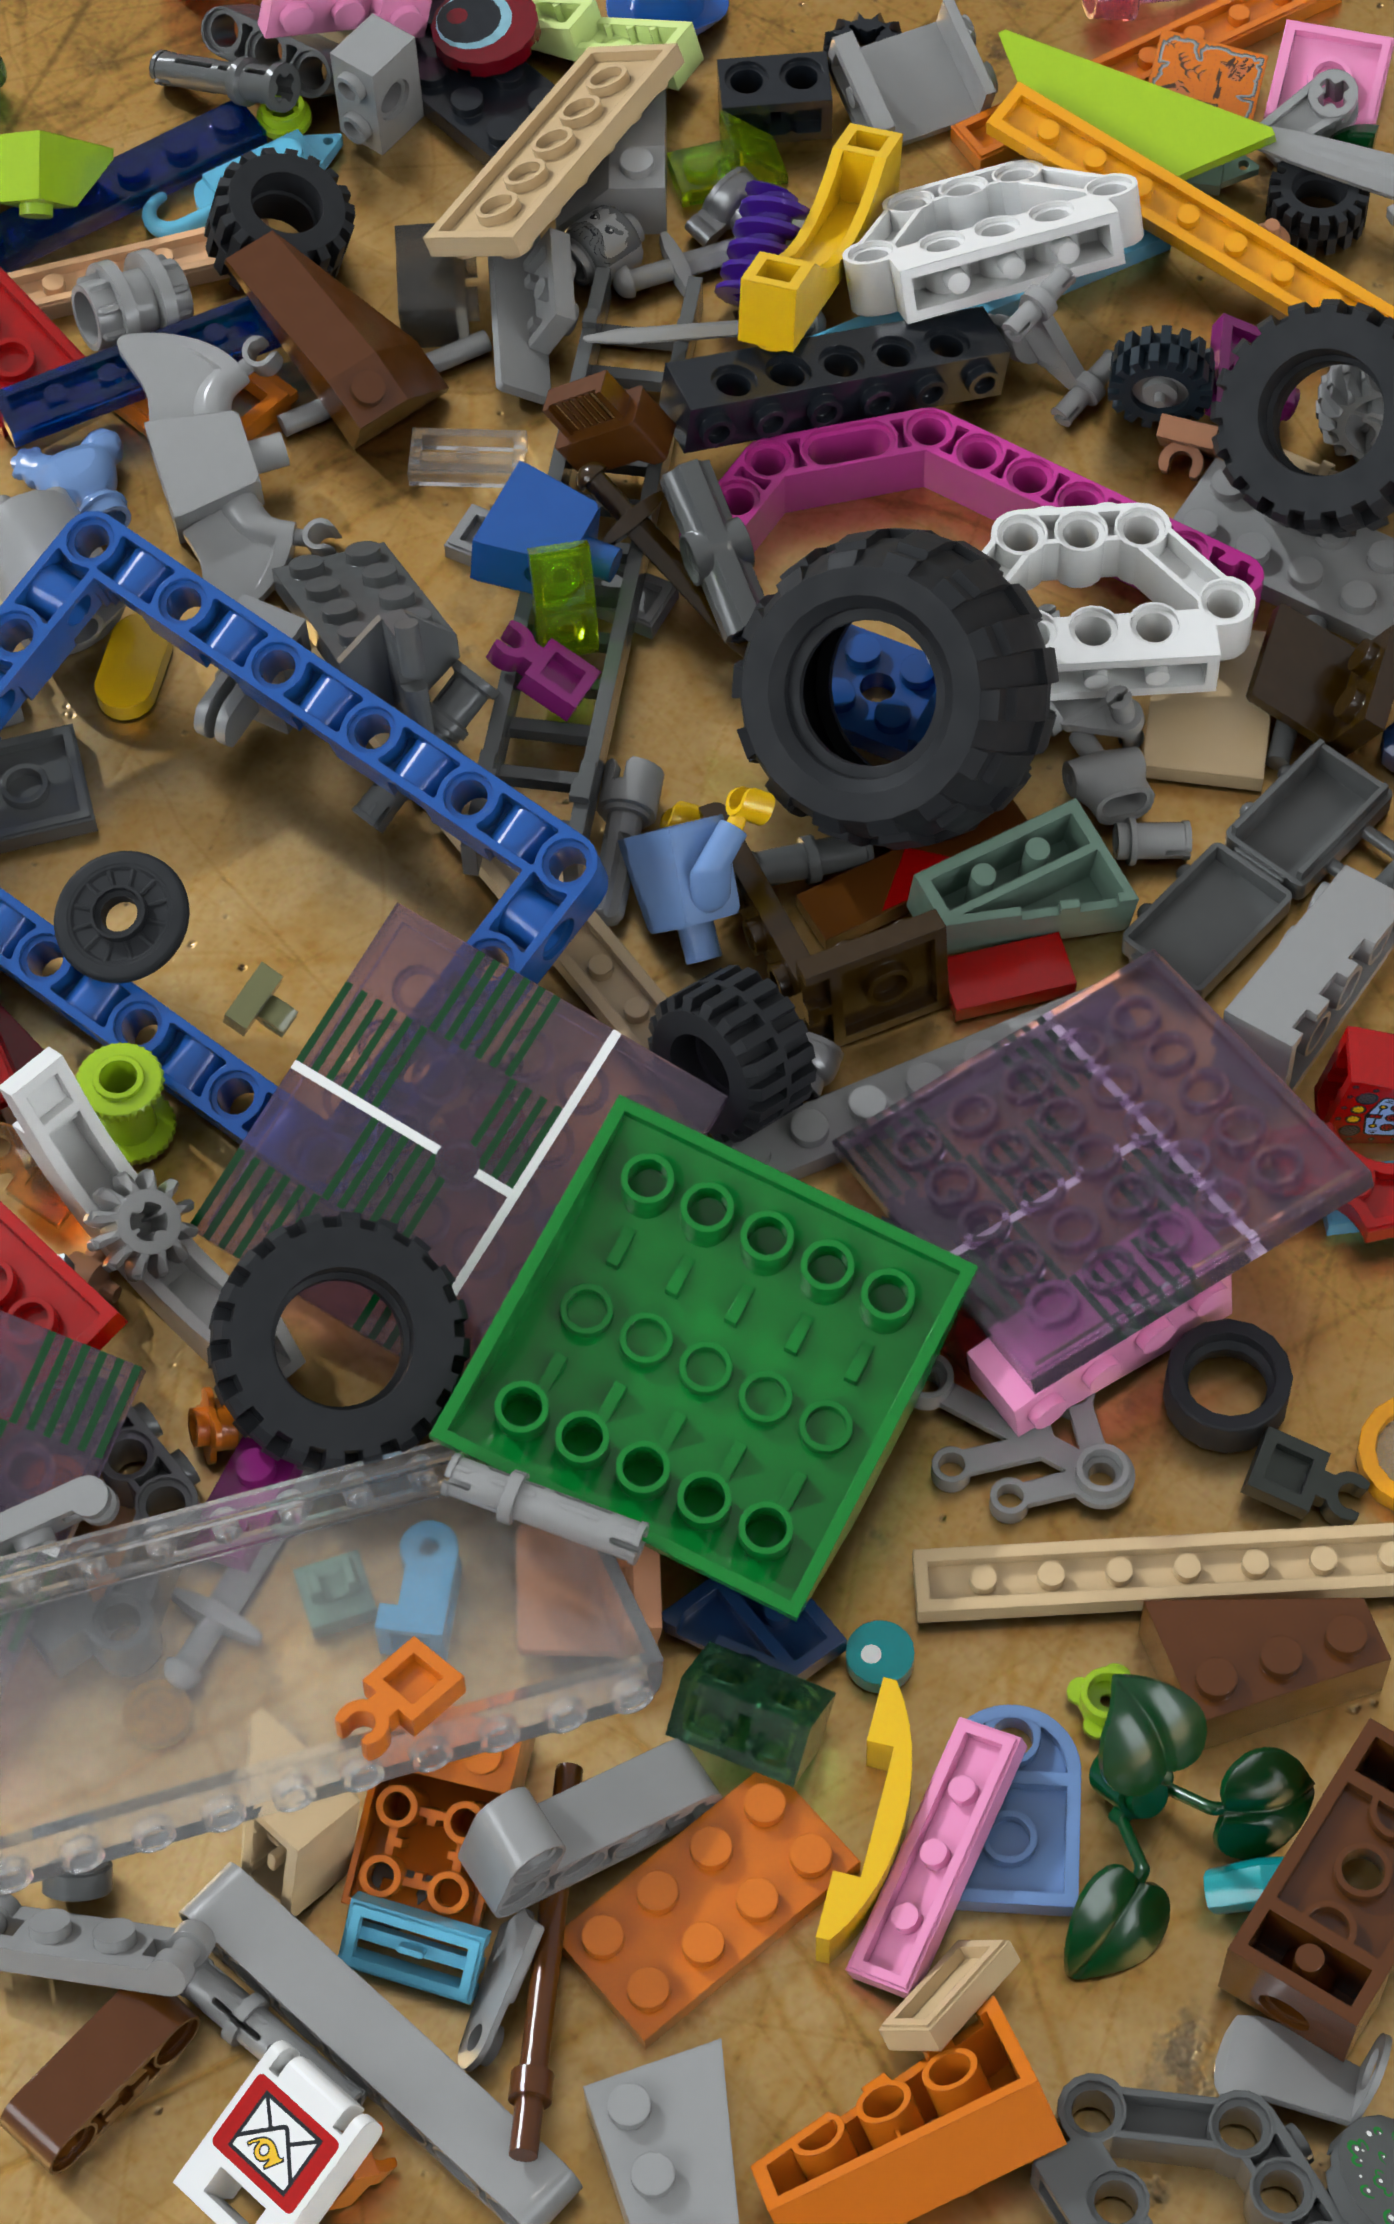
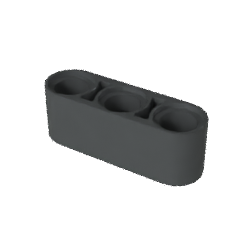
M254 4L217 6L211 8L205 14L201 25L202 39L206 47L215 55L231 62L241 56L256 58L263 65L271 66L279 61L290 63L299 73L301 96L311 99L336 96L330 52L339 45L338 43L317 33L265 39L258 26L261 7ZM235 22L238 27V37H236L234 31ZM278 43L281 44L282 58L279 57ZM323 63L327 71L326 80H324L322 75Z

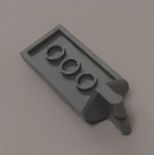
M356 542L349 545L344 552L323 557L313 554L302 555L293 558L289 565L273 568L272 573L276 592L292 614L306 619L309 638L324 660L435 735L429 690L460 658L457 634L384 542Z

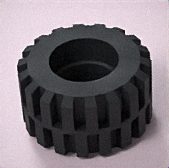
M274 147L262 148L260 156H257L252 151L241 155L239 163L232 161L225 169L224 176L220 177L205 226L204 236L208 238L205 246L208 257L216 258L213 267L220 276L228 274L231 277L229 285L238 291L242 289L225 265V259L272 230L331 276L337 277L355 226L353 224L356 216L355 205L349 203L351 193L347 186L337 185L339 175L331 168L323 170L319 167L321 160L309 155L308 159L297 156L298 150L286 148L284 154L277 153ZM261 219H276L285 222L299 233H285L275 230L266 225Z
M728 965L687 986L657 1005L654 1009L656 1015L650 1018L648 1027L652 1034L648 1038L649 1051L654 1057L652 1065L656 1076L660 1078L664 1086L662 1089L668 1099L674 1102L677 1106V1111L686 1121L690 1120L693 1122L696 1130L704 1135L711 1133L716 1141L724 1143L729 1140L733 1143L741 1142L802 1106L803 1102L809 1099L813 1092L811 1083L816 1081L817 1069L812 1063V1059L816 1058L814 1047L806 1035L808 1029L803 1019H799L794 1010L795 1006L788 996L784 997L773 981L769 978L763 980L759 972L747 967L742 970L739 965Z

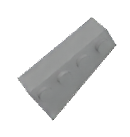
M1348 865L1342 868L1330 884L1325 881L1320 884L1308 905L1307 912L1295 926L1293 925L1288 929L1278 947L1224 1010L1223 1022L1212 1042V1048L1218 1051L1214 1072L1215 1078L1278 1112L1282 1110L1393 950L1394 889Z

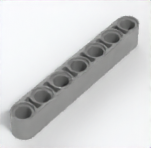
M229 1862L179 1911L182 1921L195 1919L209 1926L216 1938V1946L212 1953L252 1990L265 1997L270 2002V2006L344 2075L357 2086L363 2087L367 2091V2096L505 2224H550L583 2188L581 2182L570 2168L541 2141L539 2143L538 2158L535 2161L520 2162L512 2159L509 2156L513 2115L238 1865Z

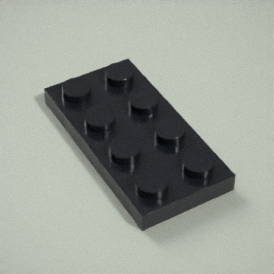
M432 0L425 36L415 38L424 116L486 166L555 85L526 61L506 73L488 77L471 76L470 70H463L458 67V72L447 68L436 55L431 32V23L435 11L445 0Z

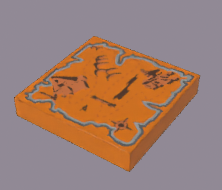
M1162 29L1148 82L1253 120L1268 56Z

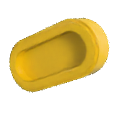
M138 613L126 616L113 628L94 683L100 709L107 716L117 720L136 719L146 714L153 707L173 650V644L153 632L144 618Z

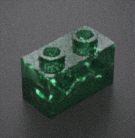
M709 1641L681 1677L665 1735L675 1739L678 1738L684 1743L794 1787L820 1749L836 1692Z

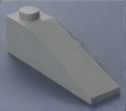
M667 88L653 99L643 111L640 120L633 124L616 143L614 151L600 162L589 175L587 183L579 188L563 206L560 215L556 218V230L564 232L568 226L601 205L615 207L623 214L626 212L632 214L642 226L644 234H660V232L667 231Z

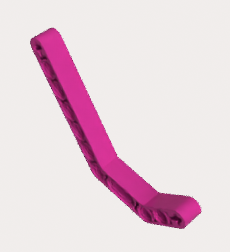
M919 408L781 434L772 438L758 439L744 449L718 482L732 517L737 516L744 523L754 552L785 513L920 487L934 491L994 521L1009 511L1035 509L1041 506H1086L1104 502L1116 504L1138 503L937 408ZM1169 518L1172 524L1171 528L1226 576L1236 577L1252 588L1256 597L1253 623H1255L1259 614L1264 582V571L1260 563L1248 554ZM1113 577V578H1115V579H1117V580H1119V581H1121V582H1123V583H1125V584H1127V585H1129V586H1131V587H1133V588L1138 589V588H1137L1136 586H1134L1133 584L1126 583V582L1120 580L1118 577Z

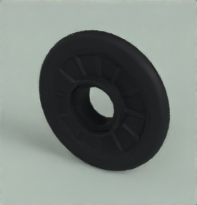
M118 851L99 856L76 871L59 895L54 913V932L58 946L72 967L94 980L106 983H126L147 977L163 967L174 956L184 940L190 916L187 892L177 873L165 862L152 855L137 851ZM122 902L135 904L137 907V917L128 929L112 931L107 928L106 917L110 909Z

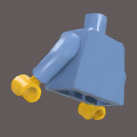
M745 786L736 787L731 790L725 804L726 812L730 815L727 821L724 820L723 814L700 819L699 807L701 806L679 801L662 814L660 829L618 840L619 848L647 929L651 934L678 930L686 965L722 956L714 920L739 913L740 903L732 862L747 837V834L743 831L746 822L762 826L770 819L775 806V797L769 792Z

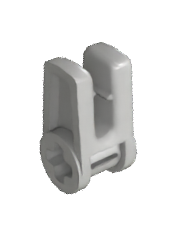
M1340 69L1323 71L1260 123L1329 138L1337 131L1355 125L1358 117L1357 83L1346 71ZM1330 97L1335 103L1343 99V106L1337 108L1333 103L1324 106V99ZM1265 154L1269 161L1277 168L1281 160Z

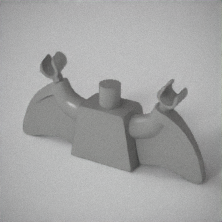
M131 333L118 338L117 346L119 353L140 383L148 400L149 421L144 422L145 431L180 544L187 542L200 563L204 580L235 601H238L243 593L264 601L275 590L272 569L289 565V562L293 559L296 546L307 547L311 554L321 557L338 553L333 546L325 543L320 544L326 538H342L339 531L328 519H313L308 522L304 529L297 528L296 522L272 517L263 507L265 502L259 474L290 466L286 446L281 432L247 440L240 415L232 410L233 399L250 383L249 375L255 372L259 376L269 377L276 374L282 367L283 357L278 351L269 353L262 361H256L258 354L269 346V342L263 336H251L244 342L242 347L243 358L239 362L220 348L209 343L176 334Z

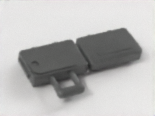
M1319 739L1292 765L1286 764L1281 766L1277 772L1278 779L1254 803L1246 802L1241 806L1239 810L1240 817L1227 829L1224 844L1213 843L1191 865L1185 864L1180 866L1176 871L1177 879L1152 904L1144 903L1137 910L1138 918L1123 933L1122 953L1129 958L1131 964L1177 997L1181 995L1189 1002L1200 1003L1288 914L1292 898L1295 900L1303 899L1328 873L1334 877L1337 876L1345 866L1340 861L1362 838L1393 859L1375 880L1394 889V841L1374 828L1390 810L1393 793L1387 783H1382L1362 767L1326 745L1325 741Z

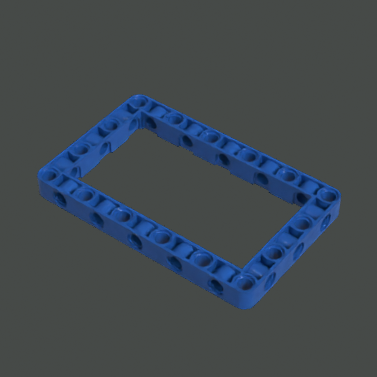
M86 511L76 515L65 525L0 606V731L27 698L32 701L76 647L77 644L74 639L102 604L108 607L110 603H113L116 606L120 601L141 615L153 632L206 668L212 664L232 677L244 694L298 731L305 727L331 746L339 759L394 796L399 791L426 810L433 823L490 862L495 857L519 873L514 882L409 1015V1018L413 1020L363 1098L369 1104L373 1102L421 1025L428 1028L378 1107L379 1110L422 1135L480 1060L474 1054L523 977L531 981L493 1041L602 902L608 890L609 878L594 845L584 835L110 515L100 511ZM108 545L101 555L89 558L96 548ZM201 607L194 617L188 620H180L183 613L188 609ZM33 638L24 650L13 652L21 641ZM287 669H295L293 675L286 682L272 684L275 676ZM380 733L390 734L387 742L381 747L375 749L366 748L369 740ZM476 798L487 799L484 808L472 815L461 814L464 806L469 801ZM573 864L586 866L584 873L578 879L571 882L559 880L561 872L566 867ZM0 888V971L103 1046L119 1042L135 1044L138 1033L144 1027L158 1025L155 1036L149 1042L138 1046L145 1047L146 1050L151 1051L152 1055L156 1056L158 1062L161 1063V1069L164 1070L163 1077L165 1078L163 1083L164 1090L264 1163L276 1169L282 1176L286 1175L291 1178L290 1181L296 1186L301 1184L306 1187L304 1192L311 1197L314 1193L319 1196L323 1195L328 1187L326 1182L330 1170L344 1162L372 1118L371 1115L343 1100L329 1120L325 1121L133 982L106 983L83 975L72 967L63 956L55 937L54 926ZM480 950L485 953V956L436 1033L429 1030V1027ZM63 958L59 970L47 977L42 976V971L46 964L53 959ZM493 959L500 963H507L509 968L515 971V974L466 1051L461 1049L459 1045L501 979L488 982L451 1042L446 1040L444 1036ZM388 1044L350 1091L354 1095L358 1093ZM420 1062L431 1063L427 1076L416 1083L404 1082L407 1071L413 1065ZM245 1093H254L253 1102L245 1112L230 1114V1107L237 1097ZM379 1121L352 1162V1170L348 1178L338 1184L328 1201L321 1197L318 1202L338 1213L340 1211L353 1212L402 1134L396 1130L393 1131L342 1210L336 1205L387 1127L386 1124ZM408 1140L374 1195L415 1144L414 1141Z

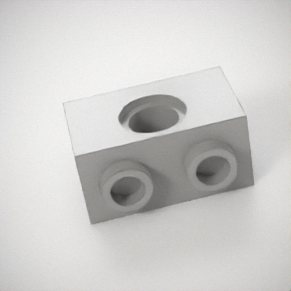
M372 13L330 52L341 132L352 142L363 144L384 155L424 117L415 37Z

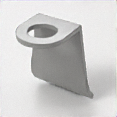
M1237 2015L1225 2032L1217 2053L1214 2068V2085L1219 2096L1233 2090L1251 2091L1263 2097L1268 2103L1349 2126L1356 2119L1362 2117L1381 2083L1390 2057L1392 2037L1385 2033L1380 2034L1359 2067L1348 2060L1340 2061L1280 2023L1261 2016Z

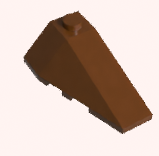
M273 230L225 259L224 263L354 450L448 391V385L415 339Z

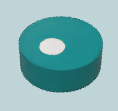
M876 1620L861 1625L851 1634L846 1646V1668L849 1676L859 1687L873 1693H879L883 1677L897 1680L899 1687L903 1686L910 1678L914 1667L915 1652L912 1639L902 1627L889 1621Z

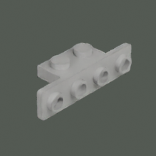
M549 228L542 238L539 235L533 242L532 248L518 258L504 259L501 256H488L496 388L499 391L539 404H545L548 390L551 389L549 354L564 336H569L573 332L579 317V306L575 303L573 280L576 264L571 258L570 234L553 228Z

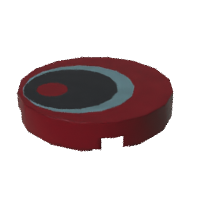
M445 0L435 11L431 23L433 42L439 59L451 70L458 72L457 67L463 70H470L471 76L476 77L503 74L523 64L532 54L531 47L535 44V41H539L541 35L536 6L532 0Z

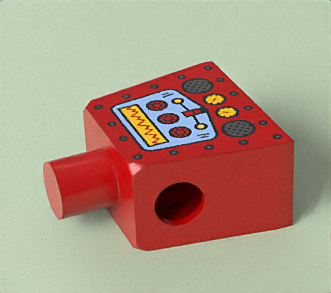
M1347 1026L1314 1087L1316 1125L1332 1123L1340 1138L1346 1144H1394V1034Z

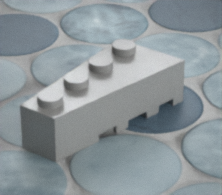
M721 2038L583 2086L587 2113L625 2224H739Z

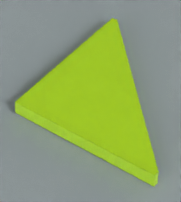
M1005 29L998 32L1017 82L1023 83L1184 181L1277 142L1275 133L1270 126Z

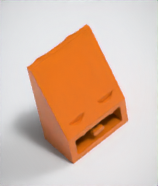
M450 1706L415 1737L402 1726H398L391 1732L392 1737L389 1748L374 1761L341 1903L350 1905L351 1898L357 1891H361L372 1896L385 1898L481 1927L487 1903L458 1859V1853L477 1813L503 1793L525 1786L538 1727ZM380 1863L388 1864L393 1870L394 1880L383 1877L380 1888H377L372 1882L375 1865ZM407 1870L415 1871L414 1878L406 1876ZM427 1875L434 1876L431 1881H425ZM417 1891H427L426 1899L418 1905Z

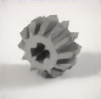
M144 1169L140 1171L135 1181L126 1171H123L112 1177L113 1190L100 1187L94 1191L92 1198L102 1211L86 1213L83 1223L89 1227L99 1228L101 1235L87 1242L89 1251H98L105 1247L110 1251L104 1259L103 1270L108 1273L113 1272L125 1262L127 1280L137 1282L143 1278L146 1269L155 1279H159L169 1274L168 1260L178 1264L187 1260L189 1253L180 1240L196 1237L199 1229L191 1223L181 1222V1215L193 1210L195 1202L191 1199L178 1203L173 1201L172 1197L178 1190V1181L170 1178L157 1188L154 1170ZM142 1212L145 1216L141 1219V1222L150 1221L151 1233L138 1238L136 1235L141 1230L140 1228L131 1229L130 1217Z

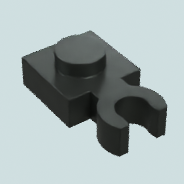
M1269 1426L1261 1436L1240 1492L1301 1520L1309 1513L1311 1506L1314 1505L1319 1507L1322 1516L1327 1522L1333 1526L1353 1525L1357 1521L1359 1513L1344 1507L1339 1501L1338 1492H1347L1352 1496L1361 1498L1368 1490L1370 1482L1355 1472L1345 1471L1334 1475L1325 1471L1331 1453Z

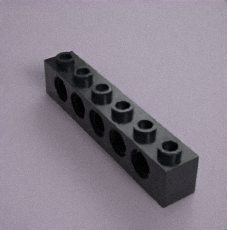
M981 306L954 311L911 324H907L905 320L802 338L793 353L788 351L770 352L757 346L665 363L659 405L676 423L674 436L685 454L919 408H932L1001 395L1011 350L985 308Z

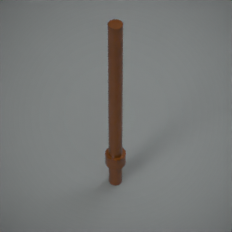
M570 1762L558 1764L555 1770L552 1796L582 1783L583 1768L578 1764ZM570 1887L539 1901L537 1922L543 1925L544 1933L532 1959L520 2064L511 2071L508 2101L514 2106L509 2156L520 2162H532L538 2158L543 2110L549 2108L552 2104L555 2075L548 2067Z

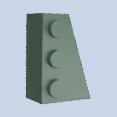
M1074 798L914 874L906 906L913 917L933 909L937 910L946 925L947 955L1055 932L1060 933L1061 939L1123 931L1130 926L1139 898L1077 798Z

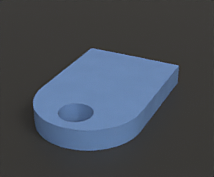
M998 1705L978 1711L967 1719L1000 1731L1006 1728L1019 1729L1028 1735L1032 1746L1023 1756L956 1910L1071 1917L1079 1897L1081 1762L1077 1748L1068 1732L1056 1720L1039 1710L1021 1705Z

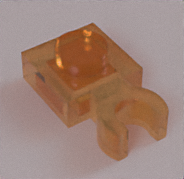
M0 1122V1137L6 1139L11 1144L9 1152L5 1156L0 1157V1174L9 1173L14 1176L5 1189L6 1194L60 1230L70 1216L71 1211L24 1147L13 1126Z

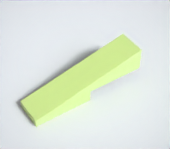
M532 0L536 6L541 30L539 41H535V44L531 47L532 50L576 62L588 47L677 43L685 63L669 80L667 88L679 91L704 60L693 22L601 17L596 0Z

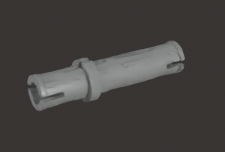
M455 1453L446 1468L444 1476L450 1479L449 1481H442L440 1494L446 1497L451 1496L496 1513V1521L511 1525L516 1520L625 1560L633 1566L636 1565L646 1543L642 1541V1538H646L649 1533L650 1523L634 1520L529 1481L530 1475L527 1472L515 1469L509 1474L468 1459L460 1453Z
M209 1957L202 1965L195 1967V1976L180 1995L183 1998L186 1997L222 2028L221 2038L233 2047L241 2044L257 2059L261 2060L272 2044L279 2040H285L300 2052V2056L311 2060L362 2106L367 2097V2091L363 2087L357 2086L318 2053L313 2046L305 2042L269 2011L270 2002L258 1992L251 1995L215 1966L214 1961Z

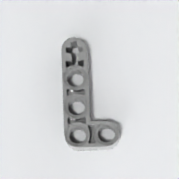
M677 1738L538 1804L526 1787H517L503 1793L477 1813L460 1848L458 1859L494 1916L497 1918L507 1917L683 1831L720 1801L722 1795L683 1738Z

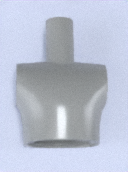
M1071 732L1069 741L1080 757L1063 763L1062 779L1067 793L1088 807L1098 822L1104 825L1125 823L1127 817L1134 816L1135 819H1138L1146 814L1154 803L1155 793L1146 780V762L1141 750L1137 746L1104 750L1094 734Z

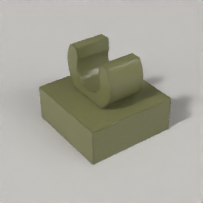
M261 962L225 1013L223 1023L242 1036H245L252 1024L257 1020L282 1038L298 1014L297 1010L273 995L280 986L283 976Z

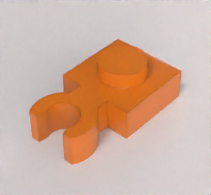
M413 1636L362 1680L364 1695L368 1699L351 1701L338 1711L335 1716L336 1732L341 1739H345L357 1728L369 1727L373 1729L360 1741L363 1757L368 1761L377 1759L389 1748L392 1737L391 1732L398 1726H402L415 1737L466 1693L464 1675Z

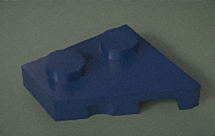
M710 1578L662 1612V1629L665 1633L791 1689L800 1685L845 1652L847 1646V1639L812 1598H810L796 1622Z

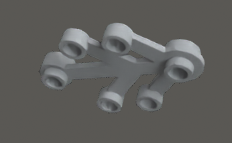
M941 1354L938 1355L927 1381L936 1384L938 1390L929 1393L921 1392L914 1408L934 1410L940 1407L1002 1441L967 1449L948 1446L938 1450L933 1456L931 1465V1478L937 1488L949 1493L958 1492L969 1484L972 1476L1042 1461L1061 1472L1025 1482L1013 1477L1002 1478L992 1486L989 1509L995 1519L1002 1523L1014 1524L1023 1520L1031 1507L1071 1498H1077L1084 1505L1094 1509H1111L1119 1506L1129 1498L1134 1488L1135 1469L1131 1460L1124 1452L1114 1445L1105 1443L1093 1407L1095 1393L1087 1397L1084 1402L1066 1409L1062 1417L1071 1420L1078 1448L1054 1436L1051 1425L1043 1429L1034 1428L1018 1437L989 1401L953 1383L954 1375L951 1363ZM945 1463H956L962 1467L963 1471L957 1476H947L939 1468ZM1095 1473H1104L1110 1476L1113 1482L1105 1486L1092 1483L1089 1477ZM1004 1494H1014L1022 1502L1016 1507L1008 1508L1000 1504L998 1498Z

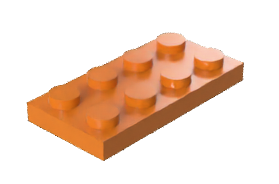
M768 1761L568 1923L564 1931L562 1954L646 2050L823 1903L826 1899L833 1870L855 1876L860 1872L861 1861Z

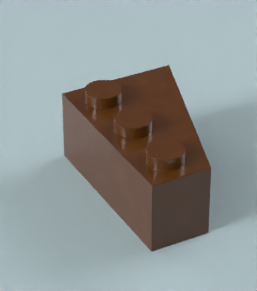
M1364 1598L1147 1600L1143 1603L1138 1634L1157 1679L1169 1683L1189 1695L1199 1704L1204 1712L1207 1721V1737L1203 1750L1382 1691L1391 1662L1390 1654Z

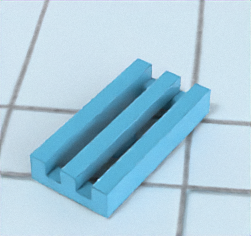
M357 1891L350 1901L338 1956L354 1970L471 2005L478 1993L480 1984L477 1982L484 1968L486 1957L483 1956L485 1948L489 1945L492 1931ZM363 1917L468 1949V1951L364 1921ZM358 1939L395 1949L398 1953L414 1958H425L463 1970L462 1978L358 1947Z

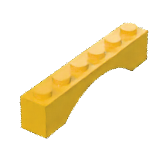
M849 123L832 148L814 203L795 239L779 255L760 251L741 277L737 341L756 344L761 349L770 352H794L845 275L843 252L863 238L883 212V201L892 194L899 192L903 133Z

